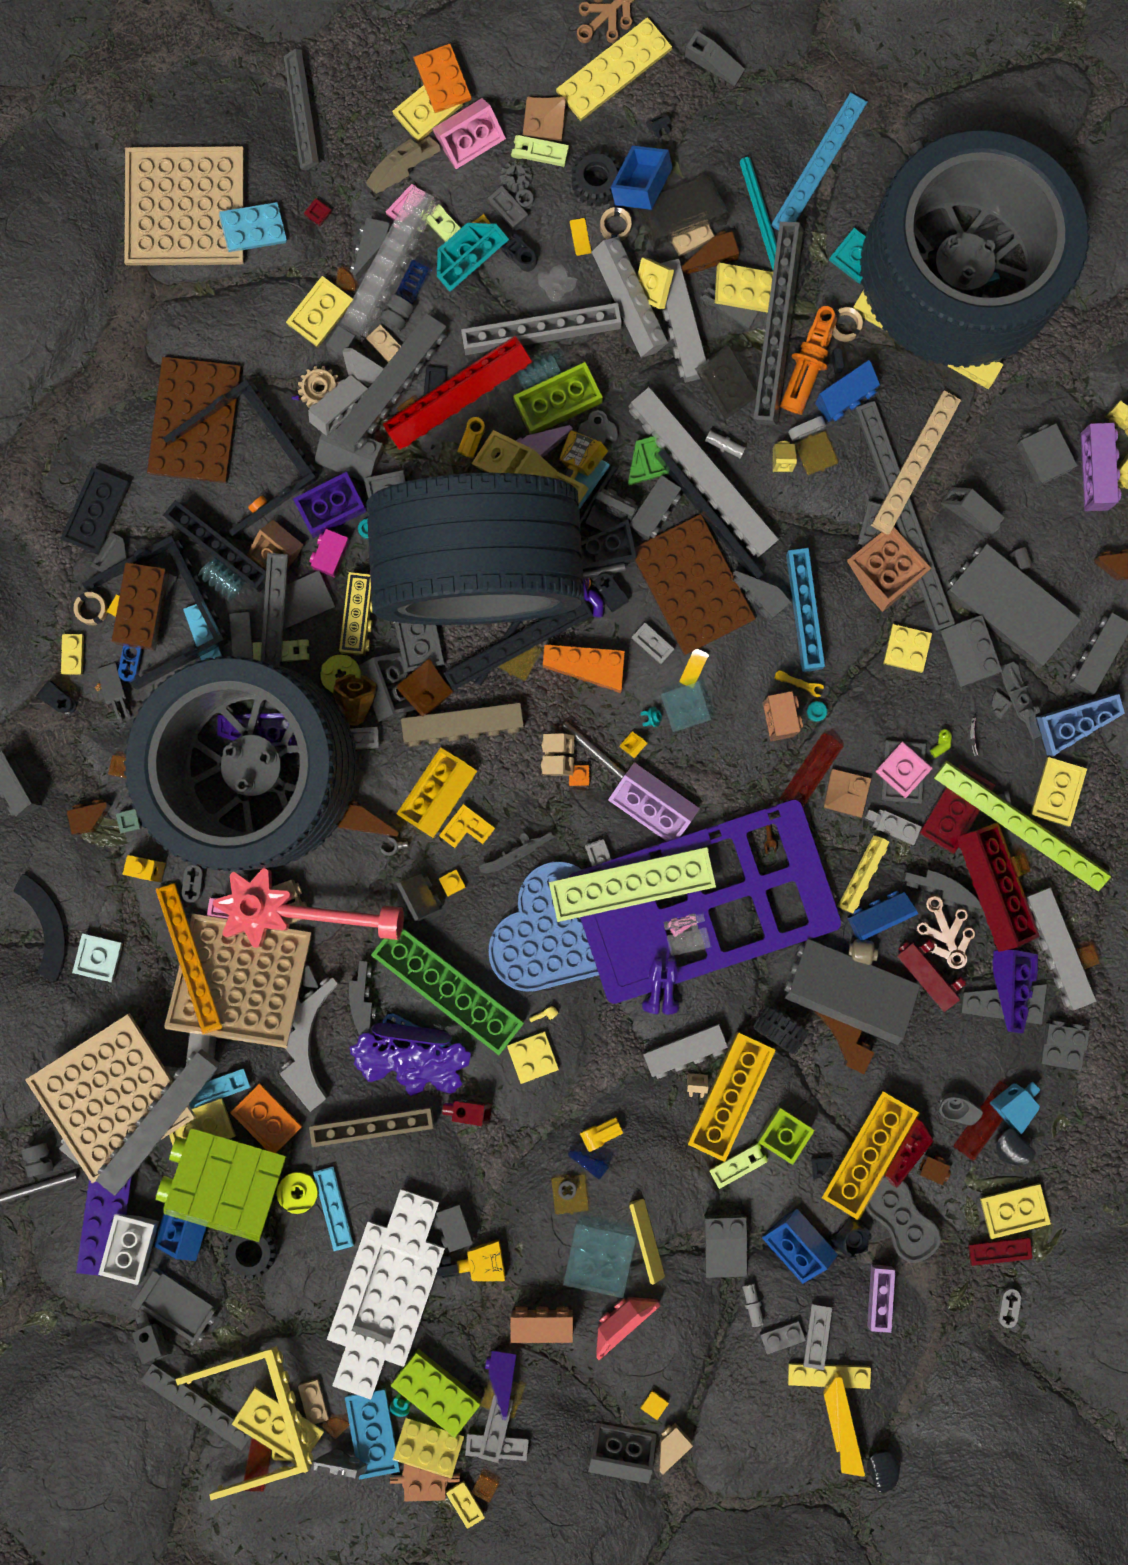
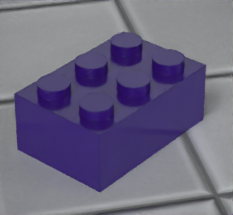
M347 472L293 498L313 538L324 533L326 529L331 530L367 512Z

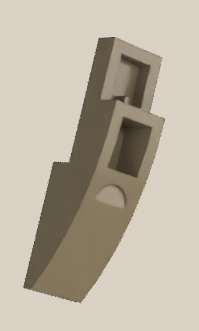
M430 136L418 143L409 139L381 161L368 178L367 186L377 194L386 190L391 185L401 182L409 176L408 168L414 167L419 162L431 158L434 154L440 152L439 144Z

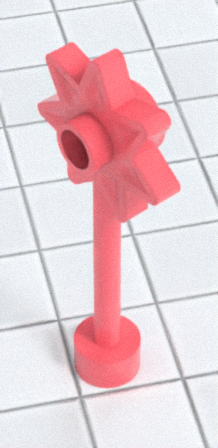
M265 868L251 882L241 874L232 872L230 874L232 894L213 901L214 907L229 915L222 932L223 936L233 937L245 932L254 948L262 947L268 928L281 931L289 929V925L284 917L377 927L380 938L394 940L400 939L404 922L402 907L384 905L380 915L286 905L292 899L293 893L290 891L272 890L271 870Z

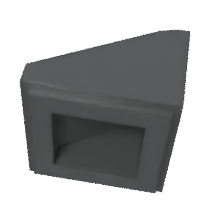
M307 965L304 969L303 986L319 988V983L311 966Z

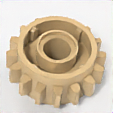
M315 366L312 371L308 369L305 376L301 375L302 382H298V386L302 389L298 390V393L303 395L301 400L302 402L307 401L306 405L308 408L314 403H318L327 392L337 387L339 382L336 381L339 378L337 375L332 376L333 371L331 369L327 372L325 367L322 366L321 369H317ZM318 385L325 386L322 392H316L315 388Z

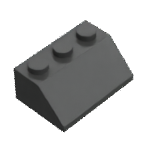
M338 427L327 436L322 433L314 463L341 474L347 472L349 477L365 483L364 478L373 477L384 451L382 443L366 438L367 442L361 450L358 448L353 453L335 441V431Z
M982 615L940 631L960 687L1002 672Z
M401 652L374 657L359 665L361 674L376 683V692L372 705L378 722L393 719L416 710L396 688L399 683L410 675L409 672L405 673Z
M1 751L0 796L5 798L9 804L7 805L9 813L12 816L15 815V817L22 818L41 807V804L13 754Z
M596 1423L588 1472L649 1484L653 1470L656 1434Z

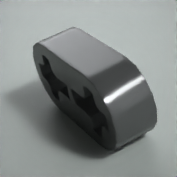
M189 865L184 871L182 897L187 902H196L201 898L204 871L200 866ZM193 868H196L199 876H195L193 883L189 871H193ZM194 885L193 891L197 892V895L190 899L187 891H191V886Z

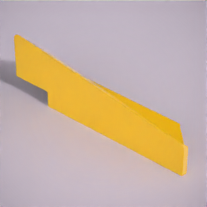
M836 1371L834 1379L829 1386H826L823 1395L837 1452L840 1451L841 1472L865 1476L842 1376L839 1371Z

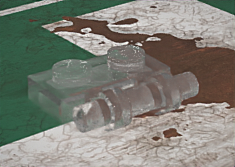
M693 913L689 914V917L680 919L675 917L671 918V921L663 922L665 930L673 929L674 931L673 935L666 936L671 956L711 947L707 928L698 929L697 923L705 921L703 914L695 915ZM691 925V931L680 933L679 927Z

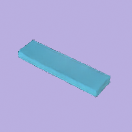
M334 1166L314 1171L333 1250L338 1251L354 1246Z

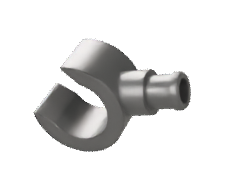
M388 837L395 845L394 850L389 853L382 848L380 850L384 855L392 856L399 849L408 848V841L397 842L395 839Z

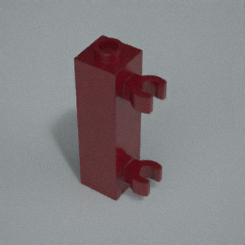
M930 938L920 947L914 941L911 943L906 941L898 948V958L939 1007L946 1012L960 1001V996L956 991L964 987L966 981L960 976L953 983H948L925 955V953L935 947Z

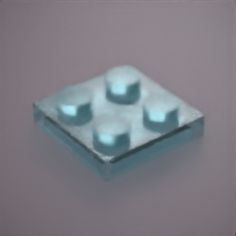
M699 682L661 694L672 732L711 721Z

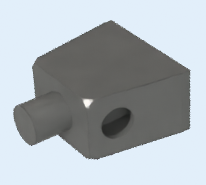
M146 1314L136 1318L135 1321L139 1330L133 1332L132 1336L142 1364L153 1363L170 1355L171 1352L159 1325H150Z

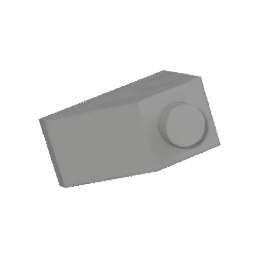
M344 348L343 356L348 376H353L369 389L383 368L356 350Z

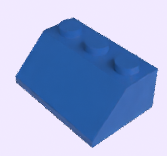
M868 360L819 394L815 404L828 423L833 419L835 422L838 421L849 408L852 411L861 405V400L864 398L870 399L877 394L876 390L880 384L871 362Z
M897 890L888 894V899L882 902L880 899L869 903V908L865 910L858 908L854 913H851L852 916L847 919L857 939L864 940L918 915L917 910L906 893H899Z
M798 1209L783 1217L762 1237L802 1284L827 1270L838 1255Z
M164 1214L154 1247L175 1259L196 1261L206 1226Z

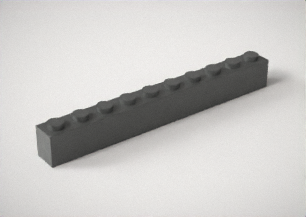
M780 221L754 411V420L757 424L777 426L803 236V228L799 222Z

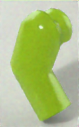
M943 729L939 732L938 745L930 749V753L934 758L950 749L952 735L949 730Z

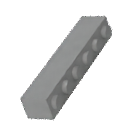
M619 237L603 240L592 251L597 265L615 303H618L619 312L640 357L656 354L668 343Z
M675 259L660 263L674 270L665 309H663V316L665 321H669L668 335L670 340H674L675 347L672 348L675 359H679L680 365L677 366L679 376L684 378L685 383L708 377L709 370L680 261Z
M1045 888L1025 896L1040 935L1039 945L1043 951H1046L1048 956L1046 958L1047 965L1050 970L1053 969L1056 976L1054 977V982L1058 989L1061 988L1063 993L1061 999L1064 1006L1068 1007L1069 1010H1076L1096 1002L1051 888Z

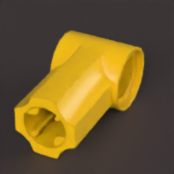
M472 417L469 419L457 453L468 458H474L480 440L485 433V425L481 418ZM472 424H481V430L473 432L471 430Z
M615 1117L599 1126L595 1125L582 1131L580 1135L588 1152L603 1146L605 1142L623 1134V1131Z

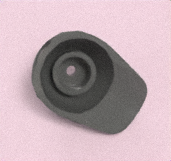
M947 1093L939 1105L941 1116L950 1121L966 1125L975 1124L983 1114L981 1108L970 1102L969 1098L961 1093Z

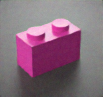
M326 529L324 534L321 533L318 538L317 544H319L317 551H314L311 555V567L335 578L350 540L345 536Z

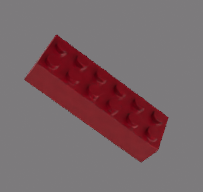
M995 823L957 837L959 848L964 856L966 867L969 870L973 886L976 889L998 952L1019 947L1040 937L999 824Z

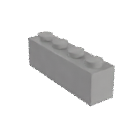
M716 1024L644 1052L643 1055L651 1076H656L659 1079L667 1076V1071L675 1069L677 1072L687 1068V1063L693 1061L694 1064L706 1060L705 1056L713 1054V1057L725 1053L724 1049L728 1047L720 1026Z

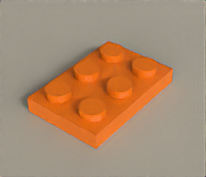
M451 44L414 57V62L434 113L471 100Z
M258 1084L230 1112L267 1151L277 1153L303 1127L261 1084Z

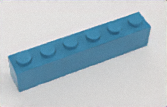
M809 549L789 550L786 558L802 672L822 670L825 664Z

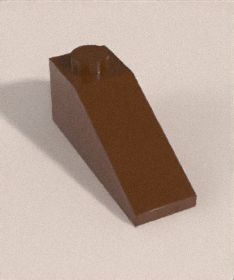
M722 231L717 233L715 237L681 267L683 276L716 267L719 263L726 264L738 260L739 251L733 232L727 233Z
M349 801V809L346 810L343 820L339 821L338 828L395 837L400 836V833L362 806H359V802Z

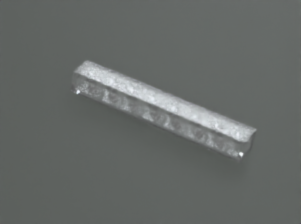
M415 186L412 187L339 324L341 328L355 335L361 341H363L364 337L367 338L369 336L373 320L378 319L382 303L387 302L392 284L395 285L397 283L401 267L404 268L406 266L410 250H414L418 243L417 237L419 233H423L426 229L427 217L429 215L432 216L435 212L437 205L435 204L434 196Z

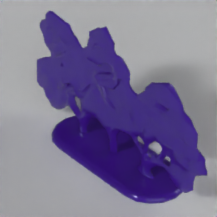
M377 1023L371 1027L375 1035L384 1039L377 1041L373 1035L363 1033L359 1036L357 1044L349 1047L350 1054L355 1057L354 1065L362 1072L368 1082L380 1080L390 1071H395L397 1073V1081L401 1085L406 1086V1091L410 1096L422 1092L425 1084L431 1082L437 1091L454 1093L462 1085L456 1070L468 1066L471 1053L466 1052L460 1043L453 1044L448 1048H442L440 1045L448 1044L452 1040L451 1035L444 1031L392 1023ZM393 1040L410 1041V1046L408 1048H399L394 1044ZM386 1042L389 1043L386 1050L383 1052L378 1051L382 1044L386 1045ZM416 1042L431 1044L428 1049H424L417 1045ZM373 1043H378L376 1047H373ZM391 1045L394 1046V1051L390 1049ZM436 1049L440 1051L439 1056L436 1055Z

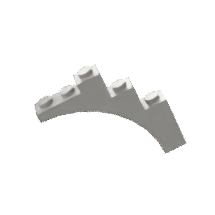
M335 977L324 979L319 984L321 988L316 992L311 990L303 997L305 999L304 1002L298 997L292 1024L295 1030L293 1031L291 1028L288 1047L285 1048L295 1062L290 1060L281 1067L284 1070L280 1073L281 1077L310 1112L328 1098L319 1084L313 1069L311 1034L320 1007L328 995L340 984Z

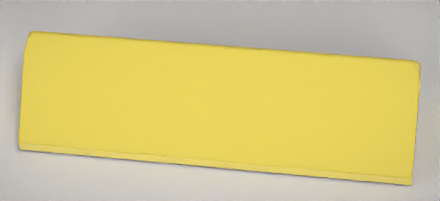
M639 1199L631 1201L629 1206L650 1284H655L662 1280L665 1274L645 1200Z

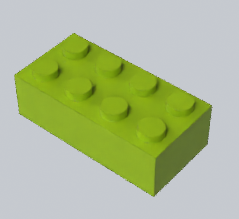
M586 362L513 396L514 403L530 435L545 431L602 404L603 398Z
M419 1348L391 1383V1387L454 1438L481 1405L482 1399Z

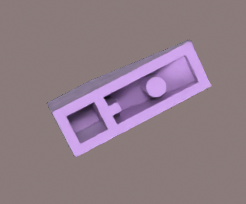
M570 425L528 435L516 441L534 449L543 458L568 437L572 427Z

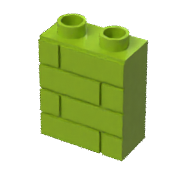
M190 1128L187 1139L177 1136L174 1141L169 1160L179 1164L174 1178L162 1177L155 1200L165 1203L163 1208L165 1215L259 1242L286 1156Z

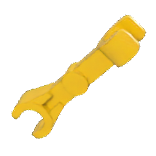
M783 671L776 672L774 677L781 682H787L796 687L803 688L814 697L821 696L815 693V687L824 689V686L821 684L804 682L801 679L789 676Z

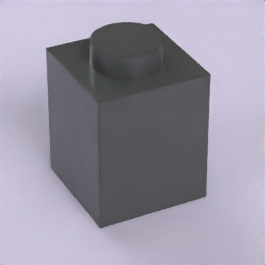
M338 326L326 344V348L329 351L328 354L336 360L339 358L344 360V348H353L357 340L355 335Z

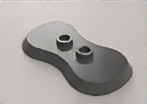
M884 1176L866 1210L873 1218L887 1228L892 1237L894 1248L902 1259L910 1263L924 1261L933 1255L940 1246L941 1236L939 1229L935 1223L922 1215L915 1207L910 1190L904 1181L896 1188Z

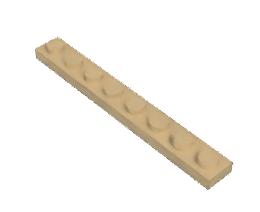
M945 390L941 393L871 524L872 527L886 535L890 534L961 401L960 399Z

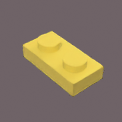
M62 634L61 674L83 675L84 635Z
M464 1480L446 1491L448 1498L467 1529L485 1518L483 1511Z

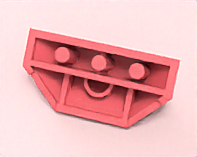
M628 1297L624 1300L622 1298L614 1305L615 1310L610 1314L606 1312L599 1319L596 1358L598 1360L602 1359L661 1306L658 1299Z

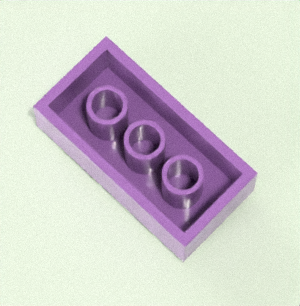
M1114 423L1090 424L1081 432L1085 511L1109 510L1121 499V490L1118 488L1120 470L1119 468L1117 469L1116 462L1119 459V450L1116 449L1115 443L1118 439V431L1115 429Z

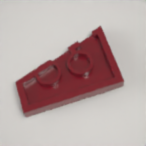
M915 1119L885 1174L890 1184L898 1188L933 1142L923 1122Z

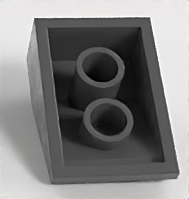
M419 874L397 883L415 921H420L441 910L439 906L442 903L437 894L433 895L430 889L433 885L428 876L424 877L423 874Z
M745 1215L704 1216L706 1278L747 1276V1229Z

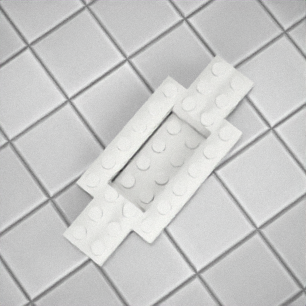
M400 1189L388 1227L370 1221L367 1222L327 1337L329 1341L346 1346L332 1386L371 1399L385 1360L403 1367L405 1366L445 1249L442 1246L426 1241L439 1204L438 1201Z

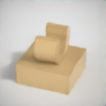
M688 1073L687 1092H689L690 1097L693 1096V1092L700 1093V1098L704 1097V1093H708V1075Z

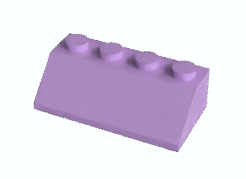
M633 763L608 799L665 841L680 838L700 809L636 763Z

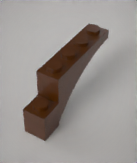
M814 1011L828 1026L837 1040L845 1060L843 1065L865 1074L874 1052L870 1051L871 1046L861 1041L859 1044H856L862 1030Z

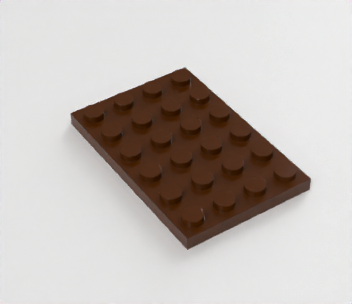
M162 357L147 468L148 475L227 484L238 397L170 445L164 441L163 437L212 404L216 398L240 384L241 366Z
M701 514L635 547L637 557L635 562L684 656L755 621V617L739 586L732 581L734 577Z

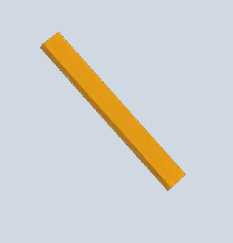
M173 883L157 888L156 893L202 1035L222 1029L176 885Z

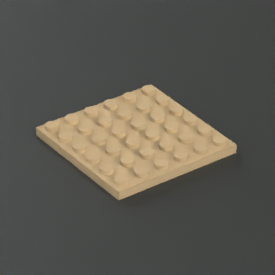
M243 147L125 148V265L244 264V250L228 252L219 217L220 211L244 208Z
M192 914L189 927L222 1025V1029L203 1035L287 1048L310 946L311 932L292 929L281 931L268 928L262 947L254 948L245 932L233 937L223 936L222 932L228 919ZM179 965L165 1029L202 1035Z
M130 1013L26 1079L27 1084L91 1183H94L100 1175L97 1172L104 1163H110L112 1160L110 1155L117 1147L121 1149L125 1144L122 1141L130 1131L134 1133L137 1129L135 1124L141 1116L144 1115L146 1117L149 1114L150 1110L148 1108L155 1099L158 1101L163 1096L161 1091L168 1083L172 1085L174 1082ZM189 1105L163 1138L196 1118Z

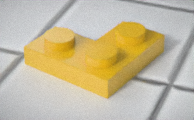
M463 804L439 836L456 848L467 833L484 844L495 828Z

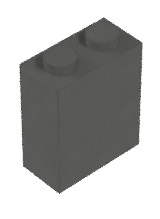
M1046 424L1038 429L1039 432L1033 435L1031 432L1020 437L1021 441L1016 445L1037 487L1071 472L1077 467L1057 424L1052 426Z

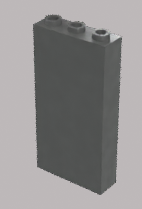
M988 544L983 548L979 546L972 555L974 557L971 563L966 562L960 569L962 574L959 578L954 577L947 585L950 589L946 593L975 617L982 615L987 627L1038 668L1044 666L1081 619Z
M809 939L803 945H799L796 955L799 956L797 962L794 961L790 973L793 974L792 978L787 980L784 991H787L785 999L896 1045L904 1039L920 985L875 966L854 961L848 955Z

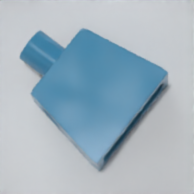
M1032 1082L1025 1089L1017 1084H1012L993 1099L990 1104L1011 1128L1022 1134L1040 1108L1033 1099L1040 1089Z

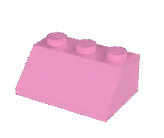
M483 98L432 128L440 146L455 169H458L506 139L491 106Z

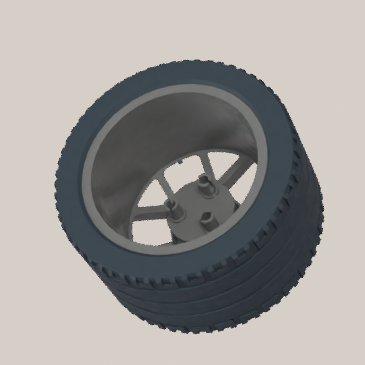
M976 129V131L964 130V132H955L953 135H944L943 138H936L934 142L925 144L924 148H919L914 155H911L907 162L905 161L896 172L866 233L861 251L860 276H862L861 284L864 286L863 293L864 296H867V304L871 306V312L875 314L876 321L880 322L883 326L882 329L887 331L889 336L897 341V344L904 346L905 350H910L917 357H923L924 360H931L936 364L942 363L944 366L954 365V367L964 366V368H969L972 365L975 367H980L981 364L989 365L991 362H999L1002 358L1006 359L1026 347L1040 333L1074 288L1087 260L1086 254L1089 250V244L1087 243L1090 240L1088 230L1090 227L1087 223L1088 215L1085 213L1086 206L1082 202L1083 198L1077 190V185L1073 183L1072 177L1068 176L1065 172V168L1061 167L1059 162L1054 160L1048 152H1044L1041 147L1033 145L1032 142L1023 140L1021 137L1012 136L1010 133L1005 134L1002 131L994 132L987 129L986 131ZM960 205L981 209V213L966 232L963 231L953 211V206ZM940 208L952 236L933 249L916 227V221L928 212ZM989 214L999 218L1003 222L1002 224L1004 226L1007 225L1014 233V239L995 255L993 253L995 249L993 241L987 240L986 242L981 237L973 234ZM1019 244L1022 246L1026 259L1027 271L1025 272L999 263L1003 257ZM927 265L936 268L940 276L939 279L930 271ZM994 272L998 273L1001 277L1025 284L1024 290L1009 296L990 298L984 294L986 284Z
M464 473L407 481L375 492L367 500L372 612L381 619L399 623L475 625L537 619L562 614L578 608L584 602L578 491L568 482L546 476L517 473Z
M218 656L215 659L206 658L205 660L194 662L193 665L188 664L181 670H176L174 675L167 676L164 682H160L157 685L158 688L156 690L153 689L150 692L151 695L148 699L145 698L143 701L144 705L139 707V713L132 722L134 724L129 729V739L126 740L128 745L124 752L126 754V761H124L126 771H124V776L127 777V783L125 784L126 788H129L128 796L132 799L133 804L131 805L133 809H136V815L143 822V827L149 830V835L153 836L158 844H162L166 851H170L175 857H181L185 862L218 871L263 869L289 864L290 861L299 860L301 857L308 855L309 851H314L320 844H323L325 839L330 837L332 832L338 828L339 821L343 820L346 810L349 809L348 804L353 798V790L356 787L354 782L357 780L356 769H358V764H356L357 754L355 752L356 744L352 740L354 738L353 733H351L350 725L345 721L346 717L341 712L339 705L333 702L334 699L323 688H319L317 683L298 672L240 656ZM254 699L248 727L246 728L226 706L238 701ZM265 700L280 711L289 723L281 742L271 743L267 739L257 736L256 727H258L259 716ZM215 713H221L241 734L239 738L224 748L223 756L197 739L198 733L204 724ZM295 735L298 745L289 746L290 739ZM195 747L215 760L217 765L195 777H191L190 760L192 749ZM299 752L300 755L297 785L288 784L280 776L281 760L288 753ZM222 772L225 782L235 791L237 796L217 813L209 814L199 801L194 791V786ZM288 790L294 791L291 799H289L287 794ZM267 791L277 792L283 811L270 824L256 831L252 805L253 796L261 795ZM241 803L243 804L246 832L231 829L219 822Z

